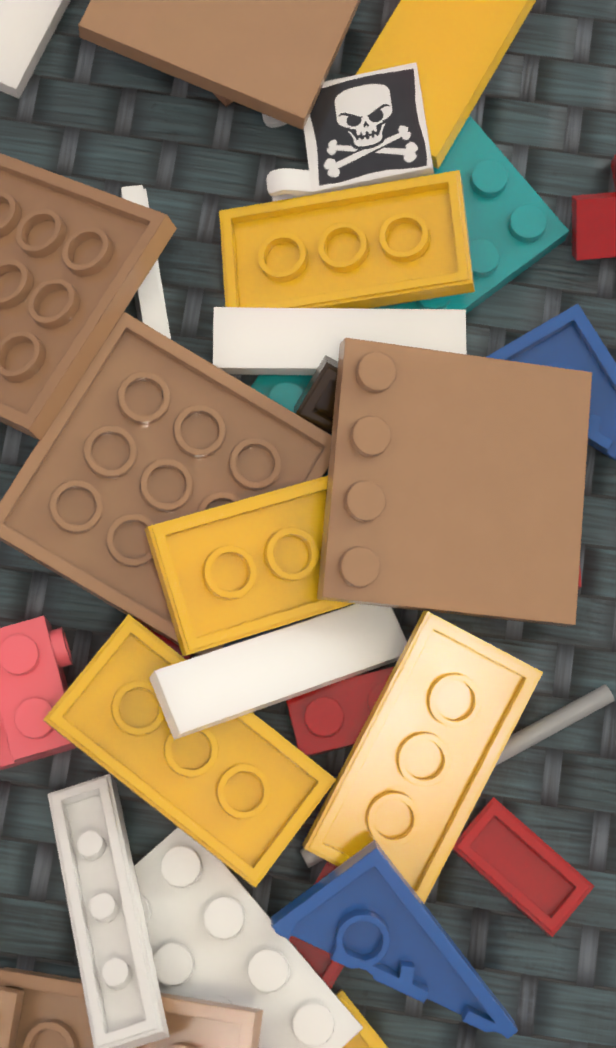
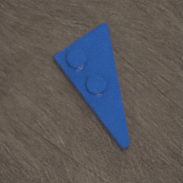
M579 304L572 306L486 356L487 358L592 372L588 445L616 461V362Z
M375 840L271 917V927L278 935L288 940L292 935L330 953L331 960L350 969L360 968L366 970L373 976L374 980L424 1003L428 999L460 1014L463 1022L484 1032H497L507 1039L518 1032L513 1018Z

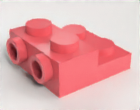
M45 616L0 628V771L77 748L43 721L68 689L63 667L73 665L70 647L63 627L53 630L51 623Z

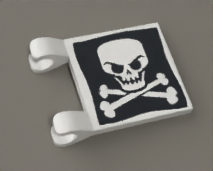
M414 62L325 81L304 127L309 170L276 169L267 175L266 182L267 191L272 196V200L279 201L434 174L417 63ZM262 113L264 123L270 128L287 124Z

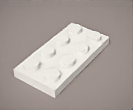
M176 828L134 865L161 993L263 1009L259 1048H343L363 1029L362 1025L288 939L274 931L271 927V918L228 867L182 830Z

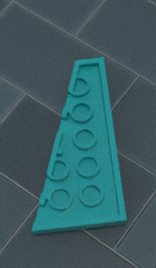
M470 115L438 169L433 167L434 174L460 170L475 292L369 309L466 310L467 314L566 240L569 233L567 227ZM259 375L251 388L294 413V406L313 375Z

